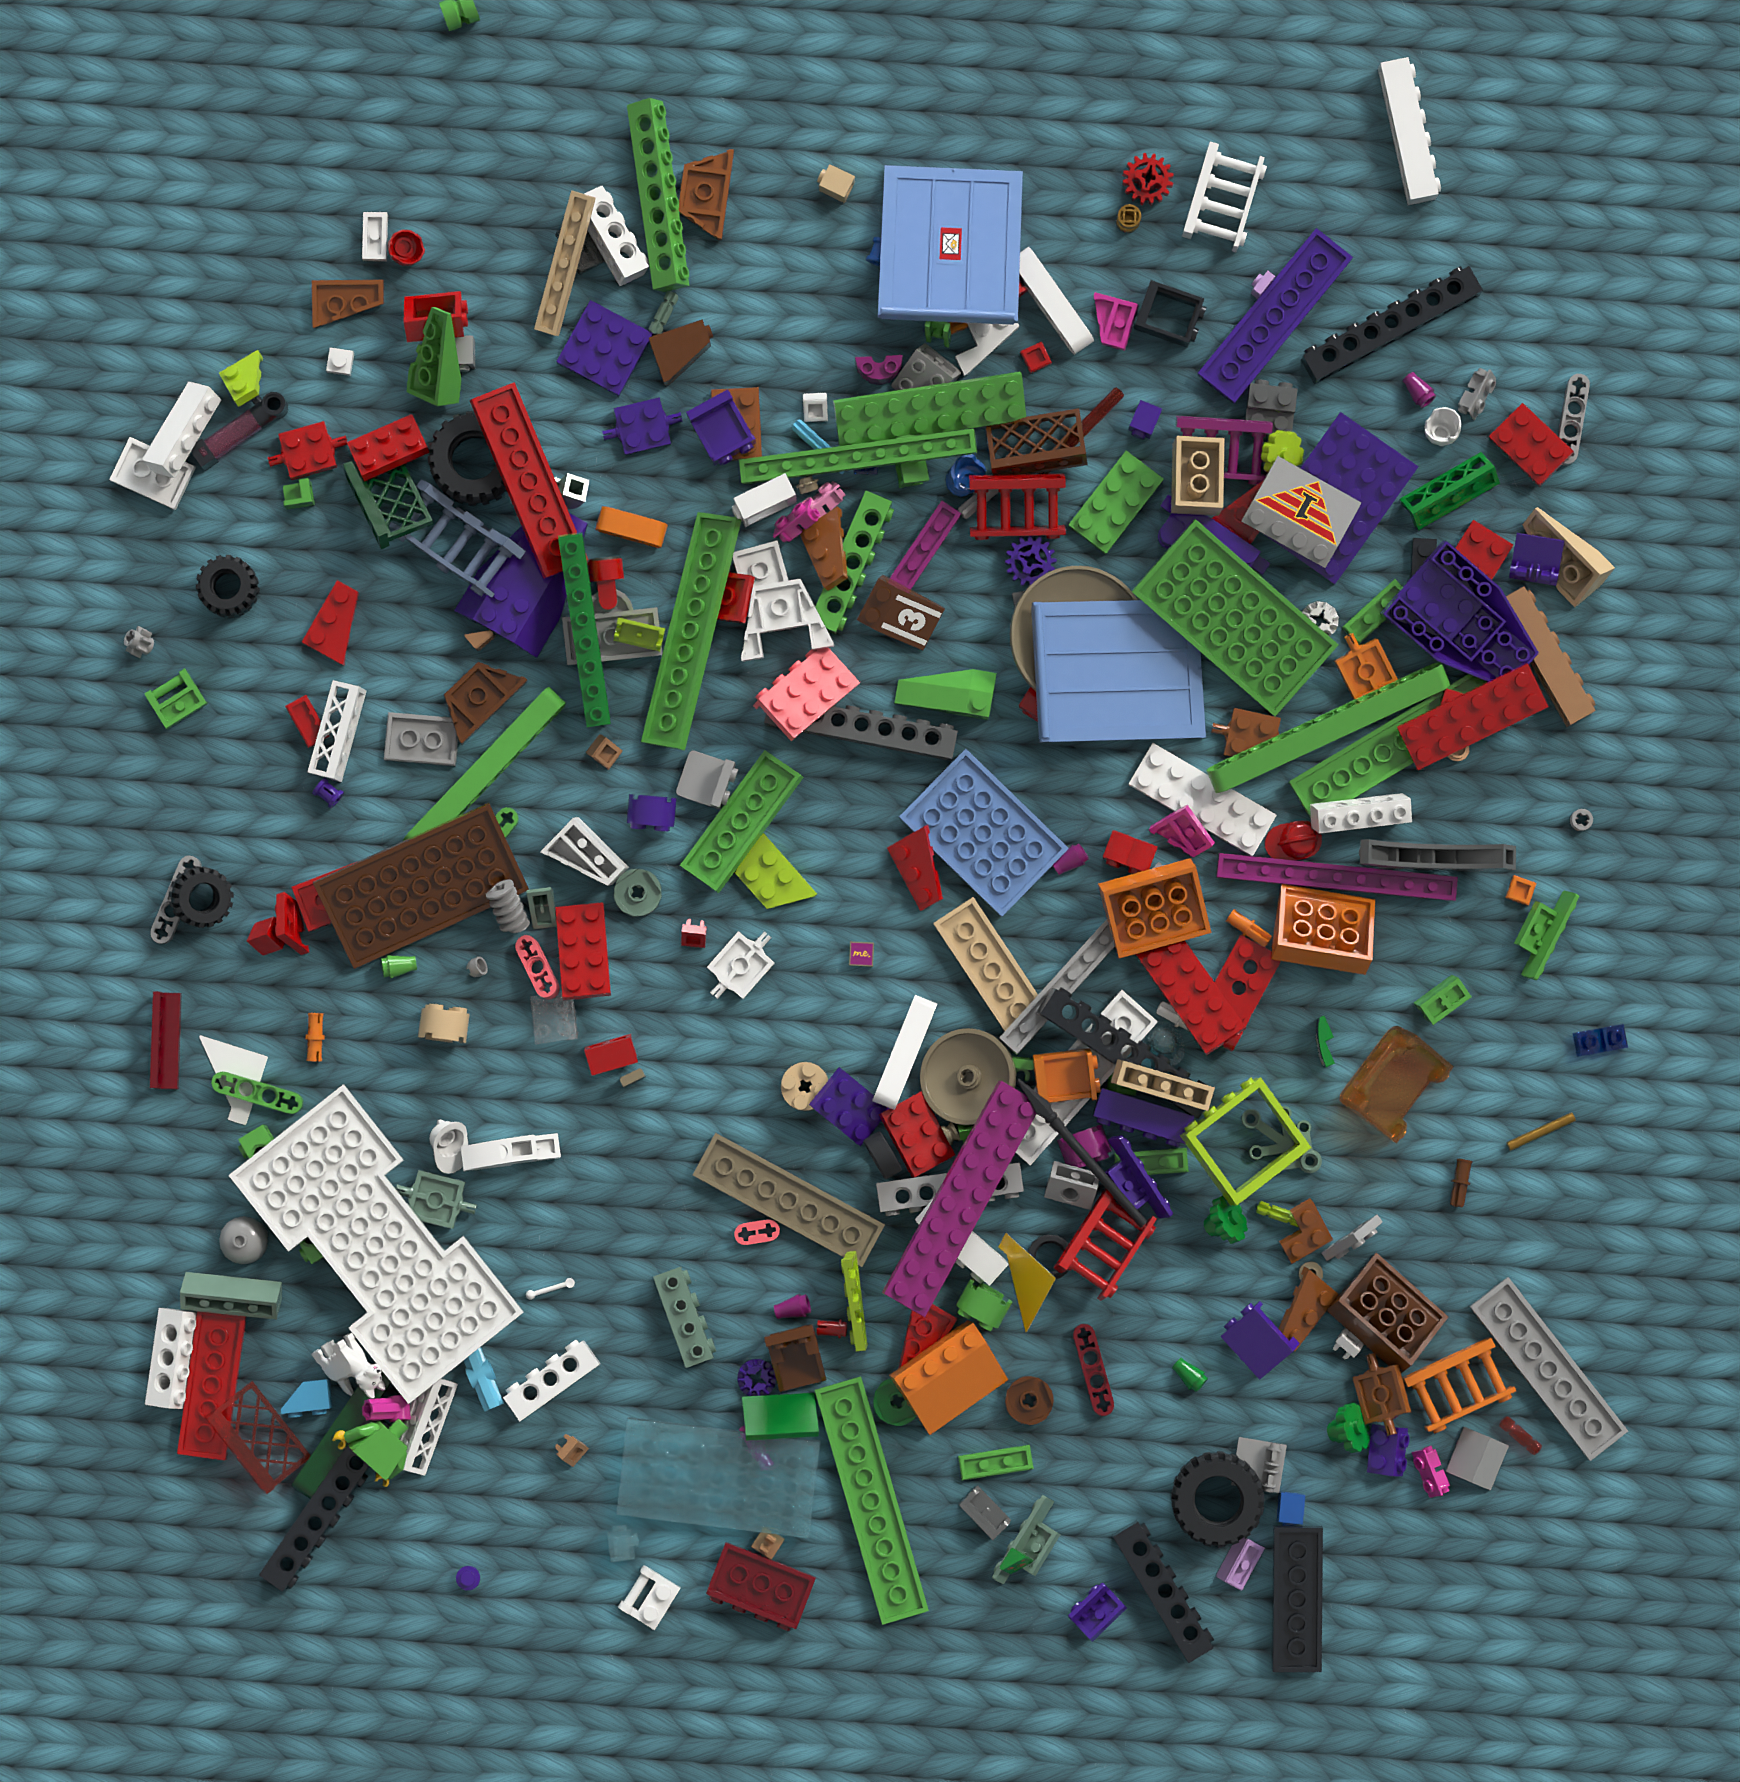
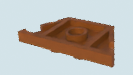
M734 149L726 150L725 153L716 156L705 157L698 162L693 161L684 164L678 208L679 214L718 240H722Z

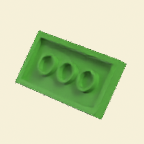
M1125 451L1072 519L1068 527L1106 555L1164 479L1128 451Z

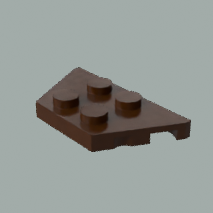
M477 662L444 694L460 744L463 745L528 680L525 677H518L507 673V671L494 669L489 665Z

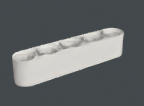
M1029 247L1021 251L1020 281L1024 286L1028 287V292L1068 349L1075 355L1094 342L1091 333L1034 252Z
M917 995L914 996L874 1095L873 1102L895 1110L937 1003Z

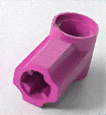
M402 1395L364 1400L362 1414L366 1421L389 1420V1422H395L398 1418L401 1421L411 1420L410 1404L406 1402Z

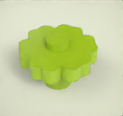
M1277 430L1269 435L1268 442L1263 444L1261 459L1265 461L1264 470L1266 472L1270 471L1277 456L1295 466L1302 464L1304 449L1300 447L1301 438L1295 432Z

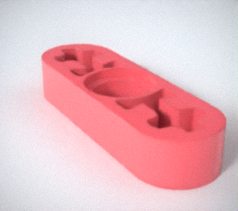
M529 935L521 936L517 940L515 948L537 994L547 1000L555 998L559 993L560 986L538 941ZM526 942L532 944L530 950L535 956L531 957L526 950H523L526 947ZM537 961H541L543 963L542 971L537 974L533 973L532 965ZM544 978L548 984L552 985L549 993L543 991L545 984L540 979Z

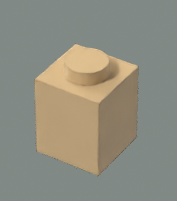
M829 164L827 170L823 169L818 177L817 182L820 183L819 191L845 203L855 184V176Z

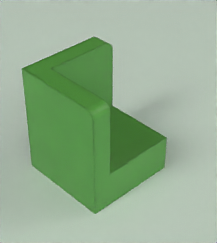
M309 478L299 479L297 484L283 486L285 499L283 505L287 510L315 505L312 483Z

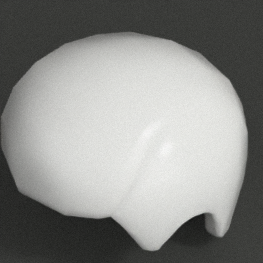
M1447 407L1436 408L1425 422L1426 438L1431 443L1439 446L1452 444L1459 437L1461 431L1460 416L1453 409Z

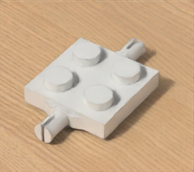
M738 931L707 966L719 980L717 986L710 992L713 996L717 992L715 997L718 999L726 989H729L744 999L775 964L765 955L762 949L771 939L769 935L764 939L767 935L766 932H763L754 942Z

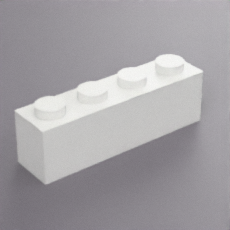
M193 382L187 383L142 459L154 473L172 478L177 476L221 402L217 394L209 386Z
M931 1202L915 1219L918 1225L922 1221ZM973 1231L956 1260V1263L961 1268L967 1266L973 1271L970 1275L980 1284L984 1281L989 1286L1009 1265L999 1253Z

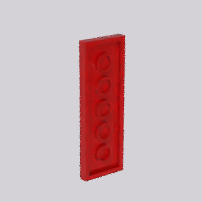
M1528 663L1397 726V729L1417 770H1420L1547 708L1548 704Z
M1185 940L1135 954L1206 1056L1246 1029L1245 1024Z
M197 1311L177 1454L218 1460L227 1459L247 1316Z

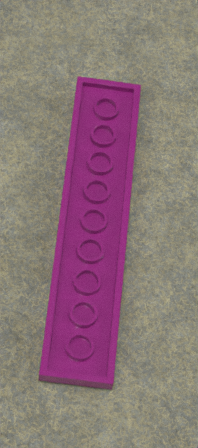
M998 1081L882 1291L883 1294L919 1315L926 1316L1036 1116L1025 1094L1003 1081Z

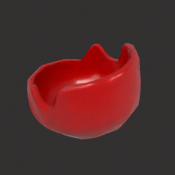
M402 229L392 234L388 242L389 255L399 265L411 266L419 262L425 253L422 238L411 230Z

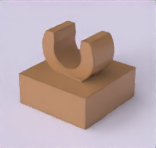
M565 1434L563 1437L567 1439V1443L563 1447L556 1444L555 1447L559 1451L557 1455L564 1462L574 1467L589 1448L575 1437Z
M764 1525L751 1547L772 1560L785 1538Z

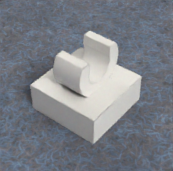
M1344 1328L1338 1336L1333 1350L1336 1351L1339 1347H1342L1346 1351L1343 1356L1344 1359L1349 1358L1350 1355L1354 1358L1364 1344L1347 1328Z

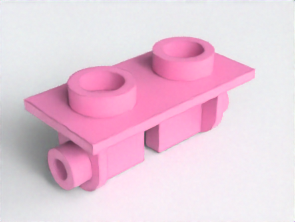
M834 481L831 483L826 482L818 489L819 493L813 498H806L802 503L811 499L810 508L812 510L815 508L819 511V519L826 514L822 508L823 505H826L831 511L843 501V497L846 495L840 488L836 490L840 487L839 484Z

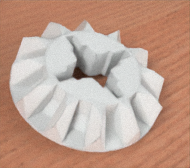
M1318 601L1307 605L1302 613L1315 624L1316 620L1312 617H1318L1322 611L1324 612L1323 619L1328 623H1322L1319 628L1330 637L1338 627L1339 616L1335 608L1327 602Z

